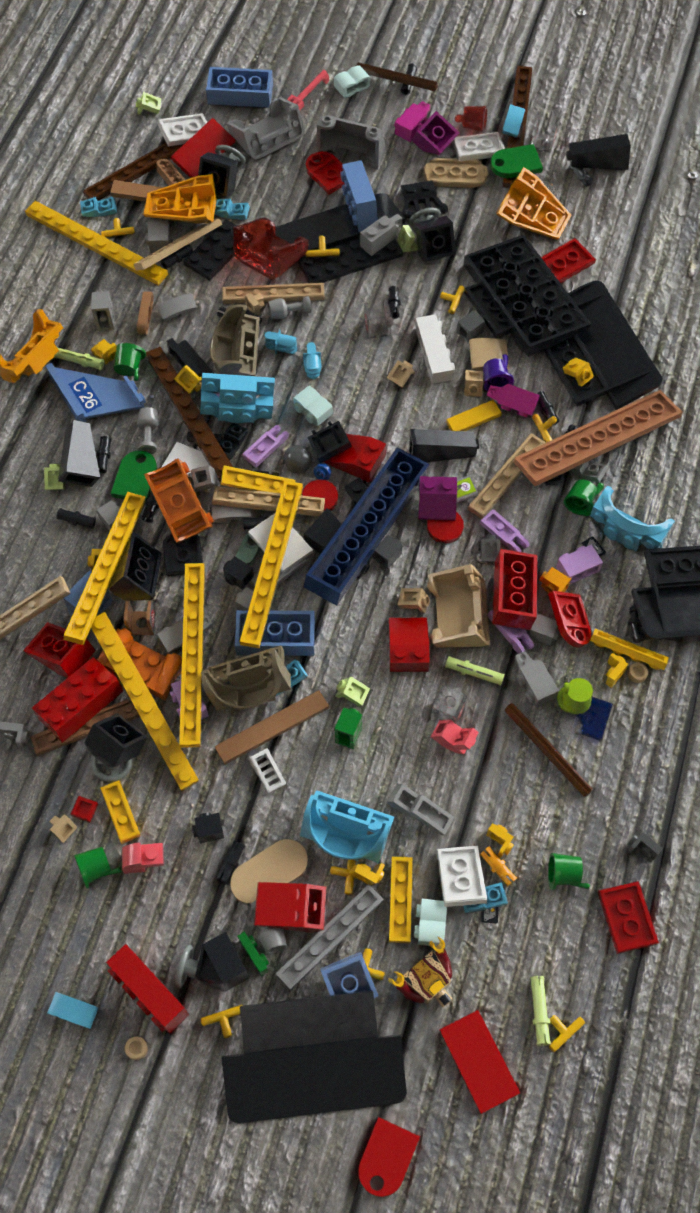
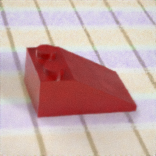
M346 434L352 447L323 463L357 478L360 477L362 480L370 483L386 456L387 444L369 436Z
M427 617L389 618L390 672H429L430 652Z
M47 622L23 651L52 671L68 678L84 665L96 650L87 638L84 645L64 640L66 629Z

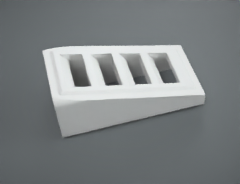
M268 748L249 757L253 769L268 794L286 785ZM263 758L267 759V761L258 765L257 761ZM270 764L271 768L263 772L261 771L262 767ZM274 771L275 774L267 779L264 777V775ZM278 778L279 782L269 786L268 782Z

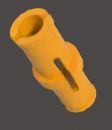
M488 846L485 851L490 857L484 850L480 853V856L490 865L491 871L493 873L496 872L507 887L510 886L512 883L506 876L512 882L517 877L507 868L506 862L500 860L491 847Z

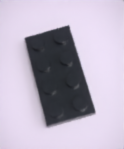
M226 219L222 222V225L217 227L183 260L184 265L210 281L252 240V234Z

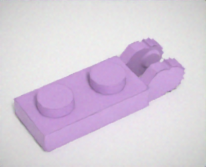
M275 425L242 454L243 458L257 468L287 440L289 433L286 431L282 432V434L275 438L281 430L279 425Z
M495 510L490 511L480 520V524L492 535H495L497 539H500V542L511 551L521 552L520 547L513 542L515 539L523 548L529 546L528 540L520 534V531Z
M492 610V611L488 612V615H487V616H488L489 619L493 622V610ZM495 625L507 641L512 644L513 649L518 654L525 651L523 645L527 649H532L535 646L525 629Z

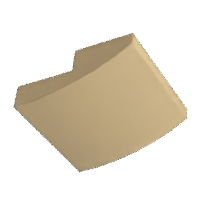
M474 338L469 341L472 370L483 371V366L488 360L495 358L503 360L502 355H508L507 342L504 339Z

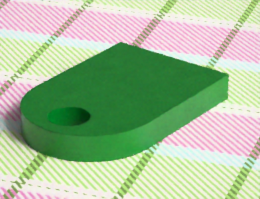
M534 144L502 149L495 152L491 158V170L502 178L517 177L523 167L533 174L542 173L543 166Z
M139 450L128 453L120 463L111 496L124 499L127 492L145 496L146 501L151 493V488L144 474L157 470L156 460L153 455ZM139 458L146 459L143 463L137 462Z

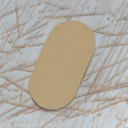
M435 158L430 160V163H426L423 176L426 182L433 181L434 186L476 188L487 181L488 168L482 165V162L479 160L459 161L458 159Z
M280 840L240 865L233 872L230 882L235 898L244 904L251 905L256 900L258 882L292 883L304 874L308 863L305 848L295 840Z

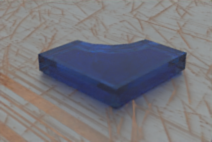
M592 697L589 709L582 714H575L581 722L582 735L599 741L602 740L612 703Z

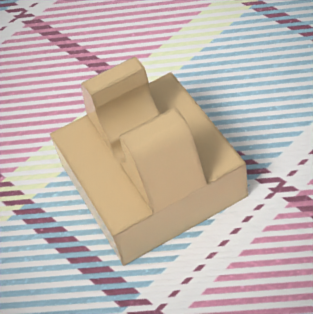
M250 292L245 295V303L250 311L259 316L261 314L260 309L265 306L263 302L264 297L261 294L252 295Z
M65 814L61 818L54 816L49 821L53 825L50 831L62 843L77 829V826Z

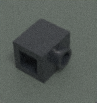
M235 556L231 561H227L223 567L225 581L232 586L236 585L242 590L254 577L253 567Z
M203 813L199 817L194 818L195 825H192L194 838L198 837L200 843L224 838L219 813Z

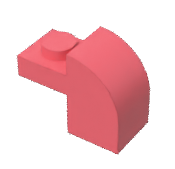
M451 719L439 720L431 738L455 753L465 754L466 750L475 744L479 732L474 728L462 729Z
M139 842L122 848V871L124 874L145 872V867L164 866L162 843L141 845Z

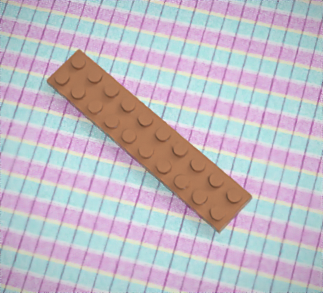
M658 390L515 457L514 463L531 483L537 486L680 418L682 411L661 390Z

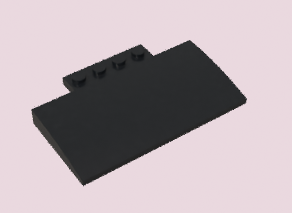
M524 234L464 256V266L477 283L464 288V293L496 339L512 333L527 356H531L591 327V323Z

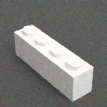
M436 314L416 318L415 330L431 384L451 381L452 375L455 373V366L453 362H450L451 354L449 348L446 349V337L441 332V321H438Z

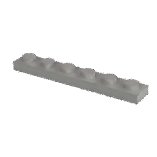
M368 884L324 927V930L319 931L275 973L276 976L291 991L363 922L384 899Z

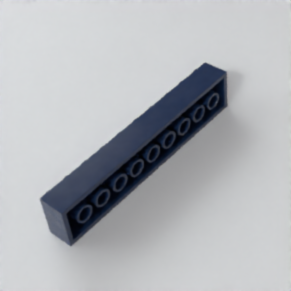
M397 447L306 574L303 587L337 606L419 487L420 476H426L429 464Z

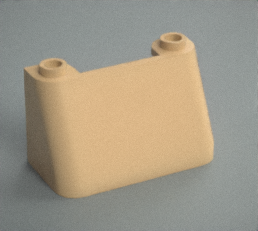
M472 564L429 574L427 587L429 592L436 597L438 626L430 634L431 643L437 648L488 646L490 644V632L487 616L486 584L483 576Z

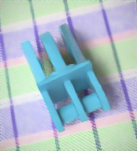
M281 330L278 333L270 331L265 333V346L267 349L275 350V354L278 351L290 354L297 352L296 337L281 334Z
M313 342L307 344V353H303L304 369L310 379L318 378L322 368L321 352H316V345Z

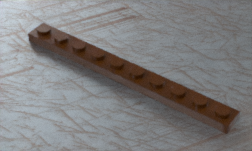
M517 66L512 105L524 108L525 112L517 138L508 136L507 148L524 146L533 67ZM517 177L503 178L502 187L510 188Z
M161 346L147 351L145 356L208 464L215 469L218 481L221 482L223 466L233 467L202 414H200L190 394L174 380L177 373Z

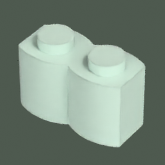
M354 66L347 72L338 73L334 77V87L344 98L350 97L370 86V76L361 66Z
M311 386L306 387L293 398L294 409L298 413L304 414L307 421L311 424L319 426L333 414V406Z
M422 899L421 904H417L416 917H420L419 925H415L414 938L418 939L417 945L430 946L429 943L432 941L437 946L439 944L438 937L444 940L447 907H444V901Z

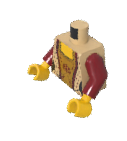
M438 937L439 944L437 946L432 941L429 943L435 952L432 950L404 975L394 971L397 974V980L394 981L388 978V981L395 985L408 1000L429 1004L433 999H436L444 1008L453 1000L445 990L451 984L452 969L450 959L445 950V942Z

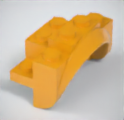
M37 309L33 314V331L30 340L15 354L16 358L7 362L0 354L1 378L15 383L22 374L30 376L31 374L39 373L59 351L54 342L59 337V332L63 329L61 323L49 320L42 309Z

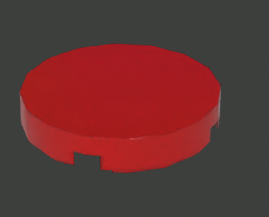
M319 479L311 481L302 491V496L325 498L324 511L326 508L332 511L338 503L337 489L329 481Z
M457 512L456 520L427 521V531L430 537L437 542L452 543L458 540L463 533L464 521Z

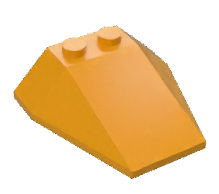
M524 167L496 211V215L512 225L556 240L560 238L571 217V214L544 183Z
M213 174L196 176L147 193L144 217L195 224L213 222L216 207Z

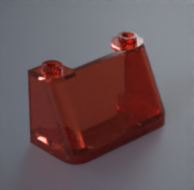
M266 217L233 227L234 255L236 259L271 280L280 278L308 251V239L300 236L295 239L294 243L281 239L275 235V224Z

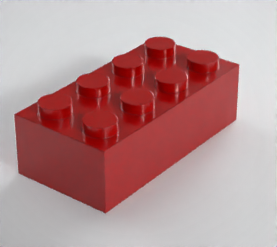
M500 549L494 567L492 624L531 630L537 618V555Z
M92 657L35 704L32 709L39 721L63 743L119 696L123 689L119 680L97 659Z
M127 944L106 962L110 967L107 970L108 973L118 984L124 983L121 987L133 1000L136 997L139 999L136 1004L147 1016L153 1015L151 1020L161 1032L166 1029L169 1034L172 1033L189 1016L184 1006Z

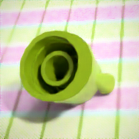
M575 678L570 682H565L564 687L561 688L557 695L559 707L571 714L586 712L591 706L592 685L582 678Z

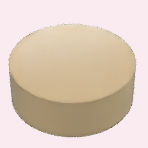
M633 663L628 669V678L634 683L644 682L648 676L647 667L642 663Z
M138 1036L130 1038L125 1045V1053L132 1060H141L148 1052L147 1042Z

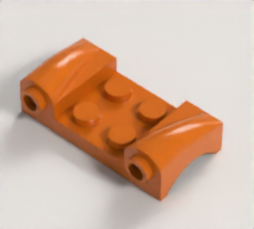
M178 458L162 468L144 474L176 543H181L212 528L211 523L214 520L209 512L206 513L203 510L188 479L187 473L190 470L187 463H182Z
M117 629L116 632L149 692L165 701L172 687L171 684L182 673V657L176 653L164 656L134 641L132 632L128 629ZM102 651L97 660L113 675L117 676L107 656Z

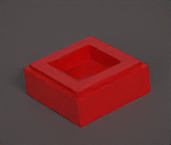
M78 796L70 815L90 823L98 803Z

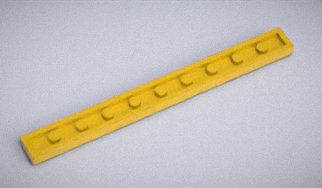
M34 201L25 210L26 216L158 286L168 276V270L157 264H153L144 270H136L134 263L140 261L143 257L37 201Z
M284 480L240 638V645L260 648L302 493V483Z
M127 492L64 633V640L84 645L143 508L145 496Z
M204 563L185 564L180 748L201 747Z
M105 612L97 615L91 626L95 637L181 791L199 782L198 777L180 748L179 743Z

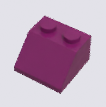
M435 111L419 128L411 141L423 152L440 155L460 132Z
M420 476L418 519L456 520L457 477Z

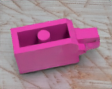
M422 101L418 105L413 103L407 108L404 114L397 118L394 123L395 135L411 142L415 133L427 121L430 105Z
M507 384L503 388L490 385L487 396L501 404L500 408L511 411V408L518 411V415L524 417L533 415L540 397L536 393L511 384Z

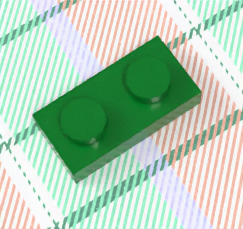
M245 931L238 935L239 942L261 977L268 973L267 965H269V962L263 953L259 955L255 949L258 944L253 936H247Z

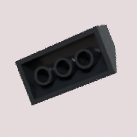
M132 532L110 582L109 590L124 601L154 599L162 553Z

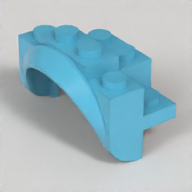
M202 373L200 414L213 415L219 421L232 423H254V420L259 418L272 419L275 378Z
M607 486L593 506L590 515L595 521L605 524L603 529L604 535L610 540L617 541L627 549H632L636 552L641 544L648 549L661 548L675 520L668 519L661 524L647 525L616 509L611 501V495L614 490H612V487Z
M316 790L314 796H310L305 809L300 836L313 840L319 848L334 857L355 861L368 859L379 863L394 821V816ZM322 815L328 817V820L326 821Z

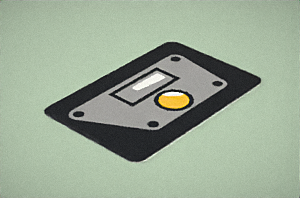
M593 536L582 542V545L585 547L592 544L599 557L606 553Z
M499 907L481 910V922L497 924Z

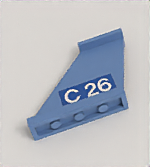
M52 363L46 365L50 379L77 421L86 422L88 418L145 408L144 403L146 401L142 393L138 394L136 384L133 380L130 381L127 375L123 377L124 381L56 368Z

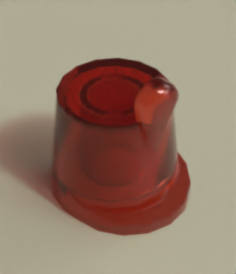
M465 106L463 115L457 114L455 121L458 123L462 122L463 128L484 132L488 108L487 106Z

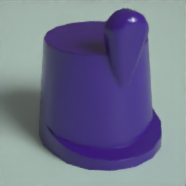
M507 354L502 355L503 360L497 358L490 359L484 364L485 390L488 391L490 385L502 388L507 384L514 385V377L507 370Z

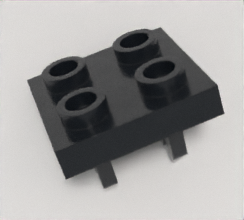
M329 421L327 422L329 426L318 432L312 430V435L307 437L319 463L329 460L352 447L339 421L333 424Z

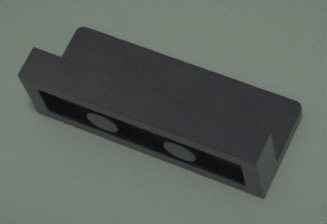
M173 338L166 341L168 352L182 368L186 365L189 366L199 377H202V373H214L186 340L178 344Z

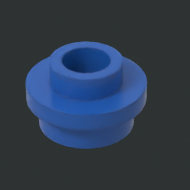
M318 464L314 467L313 472L317 479L327 481L330 478L331 469L328 465Z

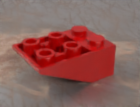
M258 882L254 926L276 927L308 933L324 930L326 887L298 883Z

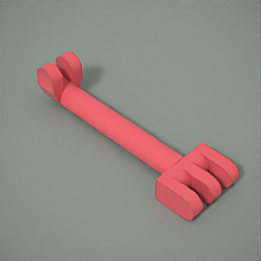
M323 70L297 97L291 95L287 100L297 104L299 110L304 107L302 100L321 81L325 84L329 82L328 73Z

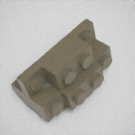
M236 304L229 306L214 330L210 343V357L216 368V374L256 376L260 317L245 314L247 305Z
M281 645L211 666L209 671L208 669L201 671L204 690L217 711L229 707L238 710L257 707L275 700L277 693L291 689V675L284 665V649ZM230 681L232 685L225 684L224 682Z

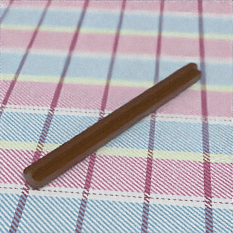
M360 62L355 65L361 66L371 76L431 91H436L438 88L437 81Z
M510 703L505 708L508 716L584 797L588 796L593 790L592 787L513 703Z

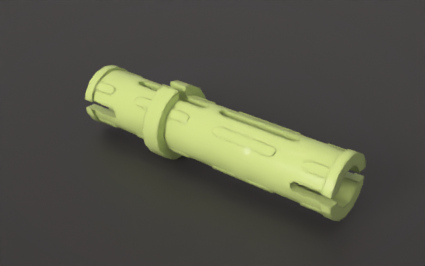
M58 348L59 351L54 355V358L81 364L85 368L92 367L102 370L104 367V359L91 357L87 353L80 354Z
M448 656L445 668L461 672V675L464 676L467 674L501 686L505 674L471 664L468 660L462 661ZM457 664L467 668L473 669V671L457 666ZM476 671H480V672H483V673L492 675L493 677H489V676H486V675L477 673Z
M538 976L530 977L534 1009V1019L532 1021L536 1029V1045L548 1046L551 1045L548 1026L550 1019L547 1016L544 977L539 976L538 978Z

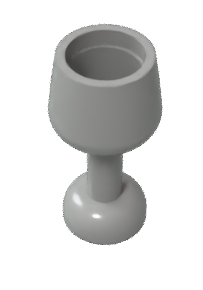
M305 296L302 302L286 304L282 298L268 301L270 319H284L287 316V311L303 309L305 313H311L309 296Z
M141 408L138 414L137 425L140 429L144 430V441L139 444L138 450L152 454L157 451L156 444L151 441V431L155 430L159 425L158 414L154 408Z
M256 900L251 903V908L254 911L256 908ZM265 927V930L259 935V940L266 954L279 952L287 946L284 930L281 928Z

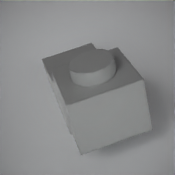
M404 784L396 785L386 802L402 814L420 821L440 835L446 834L454 819L451 814L424 795L416 794Z

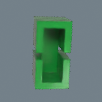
M343 707L334 729L335 743L354 750L362 730V714L358 710Z

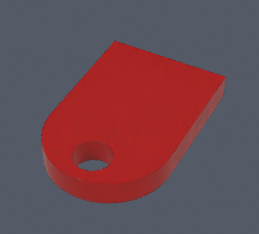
M319 151L307 158L306 171L308 175L329 195L344 185L340 172L343 171V163L333 154Z
M560 591L550 592L548 594L563 639L576 648H581L589 643L592 632L581 595Z
M378 1117L359 1164L358 1173L363 1188L371 1195L377 1197H386L395 1193L403 1182L420 1136ZM374 1176L381 1177L384 1182L383 1188L378 1191L373 1190L370 1186V1180Z

